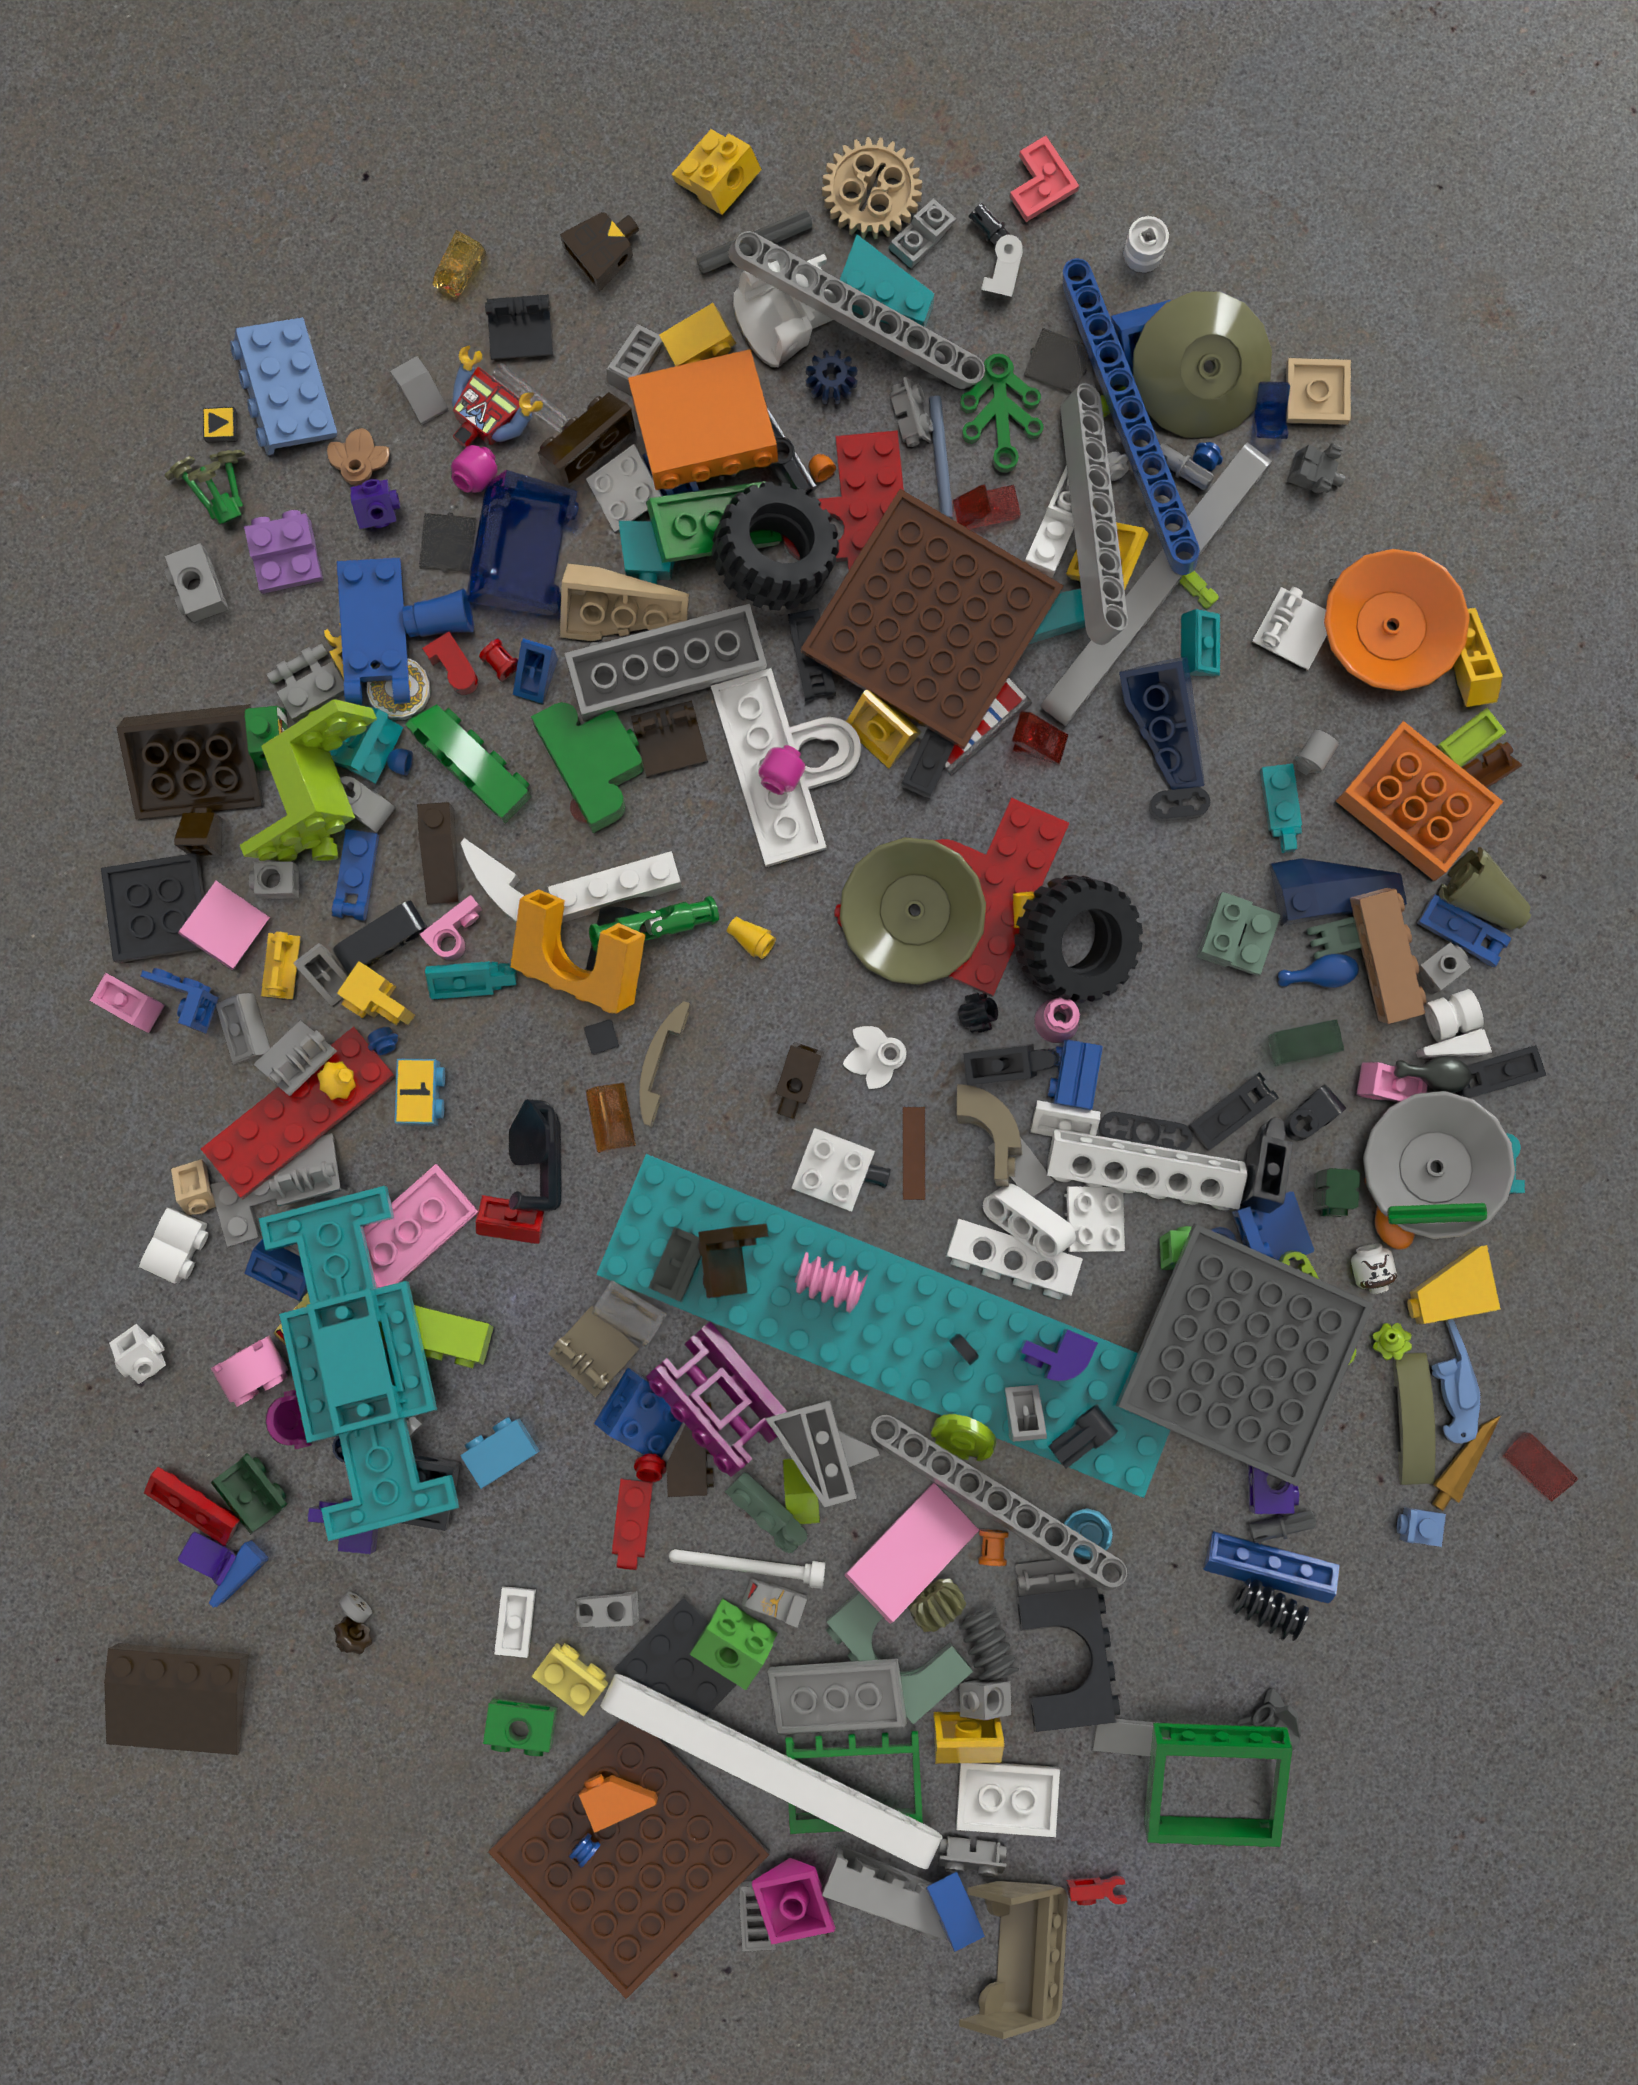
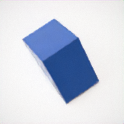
M523 638L513 695L543 704L558 661L553 647Z

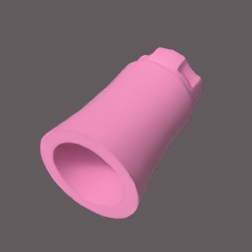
M1061 997L1044 1002L1035 1014L1037 1032L1043 1039L1052 1043H1062L1064 1040H1069L1075 1035L1079 1026V1009L1072 1000H1066ZM1057 1012L1062 1013L1065 1016L1064 1023L1061 1020L1056 1021L1054 1014Z

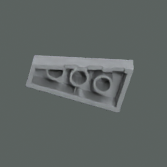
M836 1843L822 1879L823 1897L860 1909L868 1914L885 1918L899 1927L905 1928L907 1926L916 1929L920 1935L930 1940L936 1941L937 1937L944 1940L947 1938L939 1921L940 1917L926 1890V1887L933 1883Z

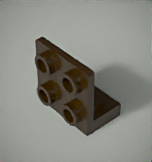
M767 1224L728 1227L698 1232V1249L702 1257L703 1285L706 1289L707 1298L747 1293L742 1247L757 1245L756 1238L769 1237Z

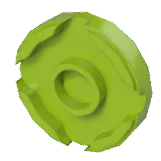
M957 1414L938 1417L931 1431V1437L936 1438L935 1443L961 1460H968L969 1456L977 1457L976 1461L986 1460L993 1454L997 1443L995 1435L987 1426L975 1419Z

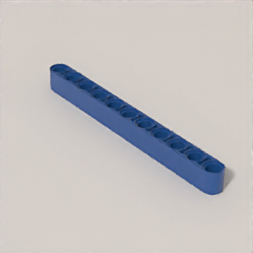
M1071 259L1065 264L1063 269V291L1129 458L1169 566L1177 574H1190L1195 570L1198 563L1200 550L1197 539L1091 267L1083 259ZM1073 276H1081L1084 279L1081 281H1073L1070 278ZM1084 303H1091L1094 305V307L1086 309L1081 307L1080 305ZM1094 330H1101L1105 334H1103L1102 336H1094L1093 334H1091V332H1093ZM1106 357H1111L1116 361L1107 364L1101 360ZM1115 385H1123L1126 387V389L1123 391H1115L1114 389H1112V387ZM1126 412L1135 413L1137 417L1134 419H1126L1125 417H1123V414H1125ZM1136 440H1144L1148 443V445H1146L1145 447H1137L1133 444V442H1135ZM1152 467L1157 469L1159 473L1148 475L1144 470ZM1163 495L1168 497L1170 501L1162 504L1158 503L1155 498ZM1174 523L1179 525L1181 529L1177 532H1171L1166 529V526ZM1179 552H1188L1192 558L1181 560L1176 555Z

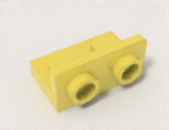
M556 1643L532 1677L584 1717L607 1687L609 1682L604 1679L606 1674L592 1663L587 1666L578 1659L580 1654L570 1645L564 1643L561 1646Z

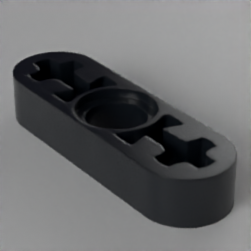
M1115 1111L1104 1115L1100 1119L1098 1126L1102 1137L1180 1151L1186 1150L1191 1145L1193 1139L1191 1130L1185 1124ZM1113 1118H1116L1117 1124L1128 1126V1120H1133L1134 1123L1130 1128L1131 1139L1125 1138L1128 1131L1118 1130L1115 1135H1111L1110 1129L1105 1128V1123H1109ZM1141 1123H1148L1153 1127L1154 1136L1150 1141H1142L1138 1138L1136 1130ZM1160 1125L1165 1126L1163 1133L1173 1134L1176 1129H1179L1180 1135L1185 1137V1142H1180L1178 1147L1173 1146L1174 1141L1172 1139L1163 1138L1162 1145L1157 1144L1161 1135Z

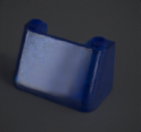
M505 470L489 482L484 493L467 588L468 602L543 615H553L560 610L561 592L559 586L554 584L563 526L567 525L570 520H574L578 513L579 503L576 502V490L509 470Z

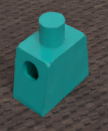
M619 520L626 575L657 584V580H671L675 561L662 563L651 521Z

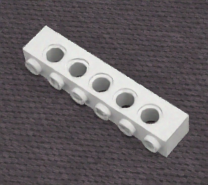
M1056 1128L1053 1131L1047 1160V1176H1052L1060 1182L1075 1180L1084 1182L1086 1185L1094 1188L1109 1186L1123 1193H1134L1135 1191L1147 1193L1156 1199L1170 1197L1190 1205H1196L1198 1202L1210 1204L1219 1210H1229L1230 1208L1239 1210L1248 1175L1245 1162ZM1080 1156H1084L1090 1159V1161L1086 1164H1077L1076 1162H1074V1160ZM1111 1162H1118L1122 1165L1116 1170L1106 1168V1165ZM1142 1168H1150L1153 1170V1172L1147 1176H1143L1138 1173V1171ZM1177 1173L1185 1175V1178L1181 1181L1170 1179L1172 1175ZM1207 1179H1214L1217 1181V1183L1211 1187H1205L1202 1185V1183Z

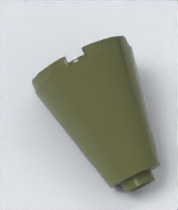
M1478 847L1477 853L1474 850H1470L1462 856L1447 874L1452 878L1449 884L1446 886L1442 883L1439 896L1446 903L1450 902L1449 904L1508 930L1522 928L1531 917L1529 913L1530 904L1482 847Z

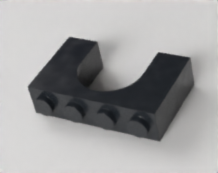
M1097 1587L1018 1596L1016 1599L1021 1631L1052 1627L1069 1629L1083 1639L1088 1647L1091 1660L1088 1676L1076 1690L1067 1694L1030 1698L1034 1732L1116 1723L1115 1716L1120 1715L1118 1695H1112L1110 1682L1115 1681V1669L1113 1661H1107L1106 1648L1111 1647L1108 1627H1102L1101 1614H1106L1104 1595L1098 1594Z

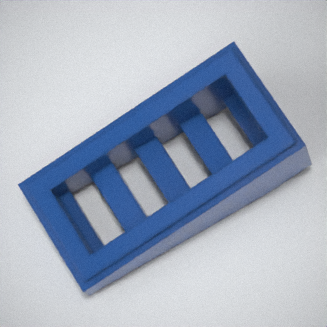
M252 1540L245 1542L241 1546L224 1580L212 1595L209 1604L213 1608L223 1605L268 1561L269 1557Z

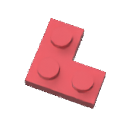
M1047 136L1042 137L1020 151L1019 157L1033 179L1011 191L1010 199L1025 222H1028L1076 193L1079 189V184Z

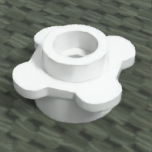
M1119 452L1108 453L1111 481H1115L1123 477L1129 470L1126 464L1129 458L1126 454L1121 455Z

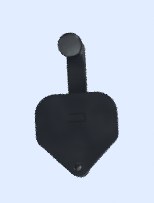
M526 1099L509 1129V1156L514 1165L540 1164V1196H523L521 1192L516 1191L510 1197L509 1207L512 1210L553 1211L561 1204L560 1122L554 1108L548 1102Z

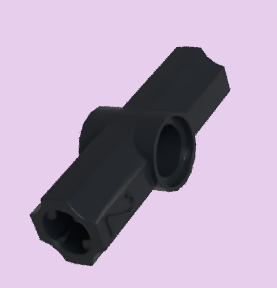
M767 408L777 443V451L782 450L789 454L786 459L771 463L768 467L775 472L781 483L790 484V488L795 490L799 487L807 491L805 495L810 496L817 489V486L794 451L793 443L785 437Z

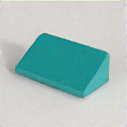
M1194 609L1183 613L1181 616V657L1187 656L1190 676H1220V614Z

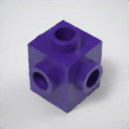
M371 479L365 481L362 485L350 487L351 503L359 529L373 526L382 528L388 526L391 522H396V509L401 508L396 489L390 490L388 479L381 481Z

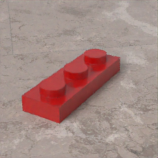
M157 1467L150 1475L144 1494L226 1546L233 1537L240 1519L235 1517L229 1510L221 1508L206 1498L200 1491L194 1490L181 1482L174 1474L168 1473L160 1467Z

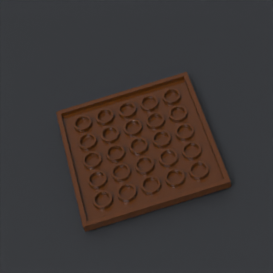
M899 489L800 650L801 653L865 691L870 690L888 705L964 750L1063 590L1064 585L904 490Z
M622 1719L488 1851L495 1861L625 1999L770 1855V1852L662 1739ZM600 1774H602L603 1778L613 1775L656 1792L658 1801L655 1806L594 1833L580 1800L579 1793L585 1787L584 1782ZM589 1833L592 1835L591 1840L593 1842L598 1841L601 1845L588 1862L580 1868L578 1860L576 1858L570 1859L568 1856L582 1838Z

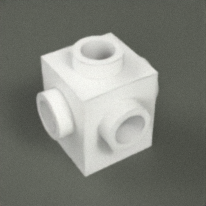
M137 1324L109 1343L115 1358L114 1363L119 1372L124 1377L130 1375L138 1384L148 1377L155 1375L161 1368L166 1366L161 1353L164 1351V1347L155 1335L149 1337Z

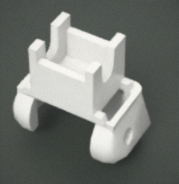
M822 254L807 262L821 269V266L826 264L827 258ZM777 261L768 262V266L772 271L780 272L781 268ZM746 271L741 273L739 286L733 295L736 321L751 349L770 367L781 366L803 347L808 346L812 329L833 320ZM796 274L797 283L801 287H808L807 278L804 275ZM828 289L824 290L826 300L830 303H836V296H834L833 292Z

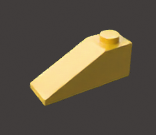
M1476 608L1468 609L1470 618L1466 645L1454 664L1457 685L1466 707L1496 703L1503 679Z

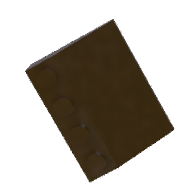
M251 704L124 717L116 728L135 819L193 813L194 808H210L213 811L262 806L260 771L249 755L245 709L251 708Z
M118 1643L108 1648L104 1680L106 1744L238 1755L249 1654Z

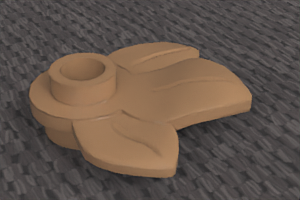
M360 428L351 432L346 438L345 443L330 442L327 454L330 464L341 471L343 479L353 486H358L369 480L373 471L381 469L387 464L390 449L386 446L374 447L371 434L366 429Z

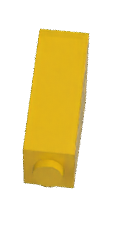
M1487 1245L1470 1248L1410 1291L1411 1299L1407 1301L1408 1310L1411 1318H1415L1416 1324H1427L1501 1310Z

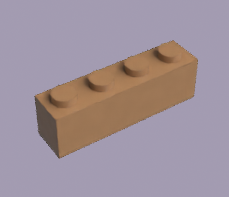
M1384 888L1351 897L1350 902L1378 1021L1391 1024L1425 1014L1423 1005L1426 1004V995L1423 988L1419 986L1416 976L1419 973V965L1416 957L1411 954L1409 943L1412 942V935L1408 925L1404 924L1402 912H1404L1405 906L1402 896L1397 893L1396 889Z

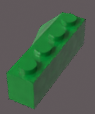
M436 704L411 718L405 725L413 737L505 824L532 797L527 790L530 784L517 772L511 775L504 768L507 764L506 761L494 750L489 754L481 746L484 741L472 729L468 732L463 730L458 725L462 720L450 708L443 711Z

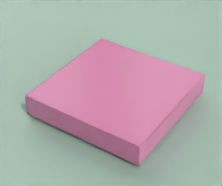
M215 881L178 934L233 970L270 917L218 881Z

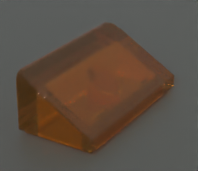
M624 1083L596 1086L588 1089L586 1096L597 1152L635 1146L636 1143Z

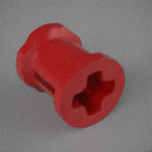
M499 638L491 641L479 654L480 659L483 662L486 661L497 672L496 677L500 681L509 678L517 670L518 658H513L504 649L503 643Z

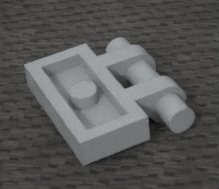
M322 643L312 649L307 647L301 651L302 654L287 663L285 660L278 663L276 669L267 673L273 685L283 679L288 686L277 693L294 722L331 700L344 695V680L335 664L330 662L321 667L318 662L319 659L328 655ZM309 665L313 672L297 681L293 674Z

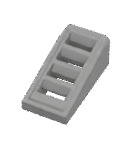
M637 324L608 366L607 383L631 395L628 377L648 372L663 345L659 334ZM639 339L651 345V347L647 348L637 343V340ZM633 350V351H635V352L641 354V355L644 356V357L641 358V357H639V356L633 354L631 351ZM627 361L630 364L636 366V369L625 364V362Z
M752 1881L742 1882L739 1885L742 1951L776 1950V1944H771L769 1935L768 1940L749 1941V1935L768 1934L766 1927H748V1922L764 1920L762 1914L748 1915L747 1909H759L757 1901L747 1902V1896H755Z

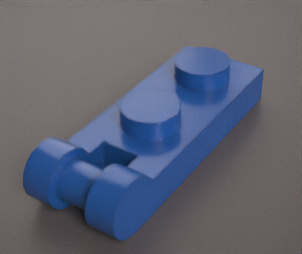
M346 829L336 895L332 905L333 917L343 918L346 915L354 916L355 920H366L379 841L377 833ZM348 895L358 896L356 904L347 903Z
M1434 894L1417 924L1452 944L1458 945L1463 950L1479 958L1486 965L1496 967L1501 959L1499 954L1502 948H1507L1511 938L1468 912L1449 904L1450 902L1446 903L1438 895ZM1485 937L1491 941L1488 949L1481 946Z

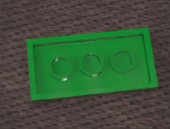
M762 482L649 498L646 505L662 563L711 556V549L714 545L712 541L714 532L726 506L730 504L732 498L737 493L744 492L745 488L751 485H757L759 488ZM757 530L750 533L751 540L756 548L778 545L782 541L780 533L775 531Z

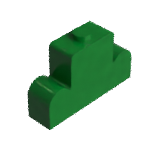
M563 702L554 704L531 716L534 728L591 831L594 833L620 819L625 812V803L622 791L618 788V785L643 772L642 759L635 748L639 746V742L632 729L625 730L614 710H609L580 725L576 709L572 705Z

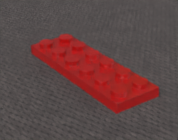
M354 1026L331 1044L337 1052L326 1061L330 1063L343 1062L347 1068L354 1071L353 1079L356 1087L350 1091L347 1099L336 1098L331 1100L325 1092L319 1090L320 1081L317 1074L323 1070L324 1063L290 1096L277 1087L201 1148L202 1152L242 1200L395 1078V1075L376 1052L368 1049L369 1044Z

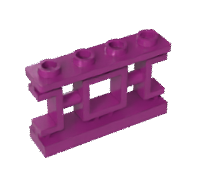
M710 1321L684 1344L694 1355L691 1360L677 1370L666 1358L646 1378L652 1391L657 1396L663 1397L670 1405L674 1417L680 1422H684L692 1431V1436L696 1443L706 1448L714 1457L713 1460L718 1469L732 1477L752 1460V1457L742 1446L757 1432L768 1443L772 1442L778 1436L770 1427L766 1418L786 1413L787 1411ZM705 1356L718 1369L709 1379L696 1365ZM685 1373L698 1387L688 1397L675 1383ZM714 1382L718 1383L737 1406L721 1421L699 1396ZM747 1406L760 1419L751 1429L738 1415ZM728 1423L740 1436V1439L731 1447L718 1433Z

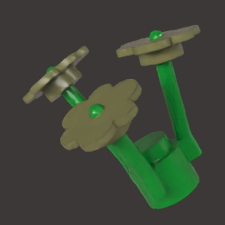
M227 450L212 454L209 457L213 463L204 465L191 472L192 468L190 466L196 460L194 457L188 456L175 463L165 473L164 476L168 481L173 478L177 480L183 478L205 506L211 519L216 518L219 525L242 515L239 507L244 505L239 497L232 464L238 463L237 458L245 456L244 451ZM219 466H226L231 498L228 492L220 495L212 480L216 476L215 470L219 469ZM195 479H198L199 483L206 482L214 497L211 499V503L194 482Z

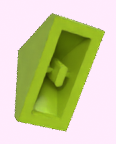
M783 1459L786 1509L800 1524L820 1523L818 1497L794 1460Z

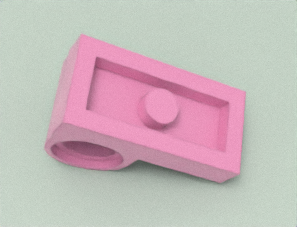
M470 895L420 933V935L443 960L455 961L465 951V941L457 929L461 926L466 928L472 925L479 918L478 913L482 911V908ZM454 937L456 945L453 950L448 952L442 951L441 942L443 939Z
M105 973L90 999L96 1005L150 1033L165 1006Z
M1366 1062L1361 1065L1356 1095L1369 1099L1390 1100L1399 1103L1414 1094L1426 1093L1428 1085L1421 1078L1406 1076L1400 1079L1394 1075V1066L1379 1062Z

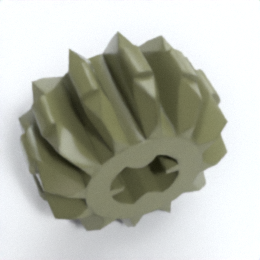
M950 1578L938 1579L936 1582L930 1583L908 1608L918 1627L924 1632H936L939 1628H945L947 1624L954 1622V1619L962 1614L966 1602L957 1584H954Z

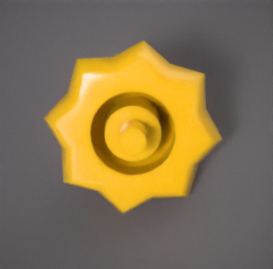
M326 1062L323 1070L317 1074L320 1081L319 1090L325 1092L331 1100L336 1098L347 1099L350 1091L356 1087L353 1079L354 1071L347 1068L343 1062Z

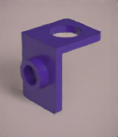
M192 1532L178 1556L180 1563L212 1578L213 1582L218 1586L221 1585L236 1559V1555L231 1549L197 1532Z

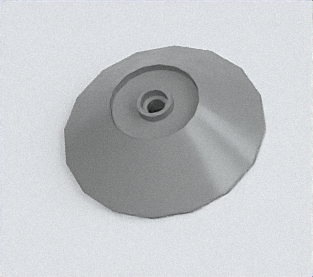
M1446 1091L1414 1094L1389 1107L1371 1129L1363 1156L1366 1186L1380 1211L1386 1216L1387 1210L1391 1206L1486 1204L1487 1219L1484 1221L1397 1224L1404 1231L1431 1239L1462 1237L1488 1224L1508 1200L1515 1175L1512 1143L1497 1117L1475 1100ZM1431 1163H1440L1442 1167L1441 1172L1434 1173L1430 1168Z

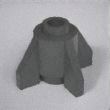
M1270 1689L1266 1694L1264 1702L1266 1705L1259 1708L1253 1718L1247 1717L1239 1720L1237 1726L1287 1727L1293 1751L1299 1745L1301 1737L1298 1713L1290 1705L1285 1706L1281 1696L1274 1689Z

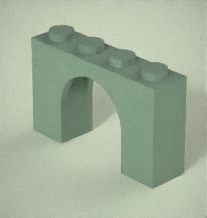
M857 1591L826 1618L829 1624L826 1631L838 1645L843 1641L851 1650L847 1656L852 1662L879 1660L872 1648V1635L877 1623L883 1616ZM950 1642L921 1667L911 1671H900L906 1718L912 1724L916 1723L973 1672L971 1666Z

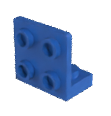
M154 968L152 973L142 970L140 977L157 985L188 994L187 998H183L179 1004L177 1016L180 1018L178 1023L193 1030L207 1033L219 999L210 993V987L185 977L183 983H181L180 977L158 968Z
M1287 1192L1284 1204L1270 1214L1251 1209L1250 1206L1232 1211L1243 1245L1276 1260H1279L1282 1254L1290 1250L1301 1252L1304 1255L1314 1252V1247L1294 1192Z
M630 1368L626 1369L594 1422L608 1436L643 1455L656 1454L660 1458L664 1455L683 1423L674 1417L670 1405L664 1398L657 1396L652 1391L649 1381Z

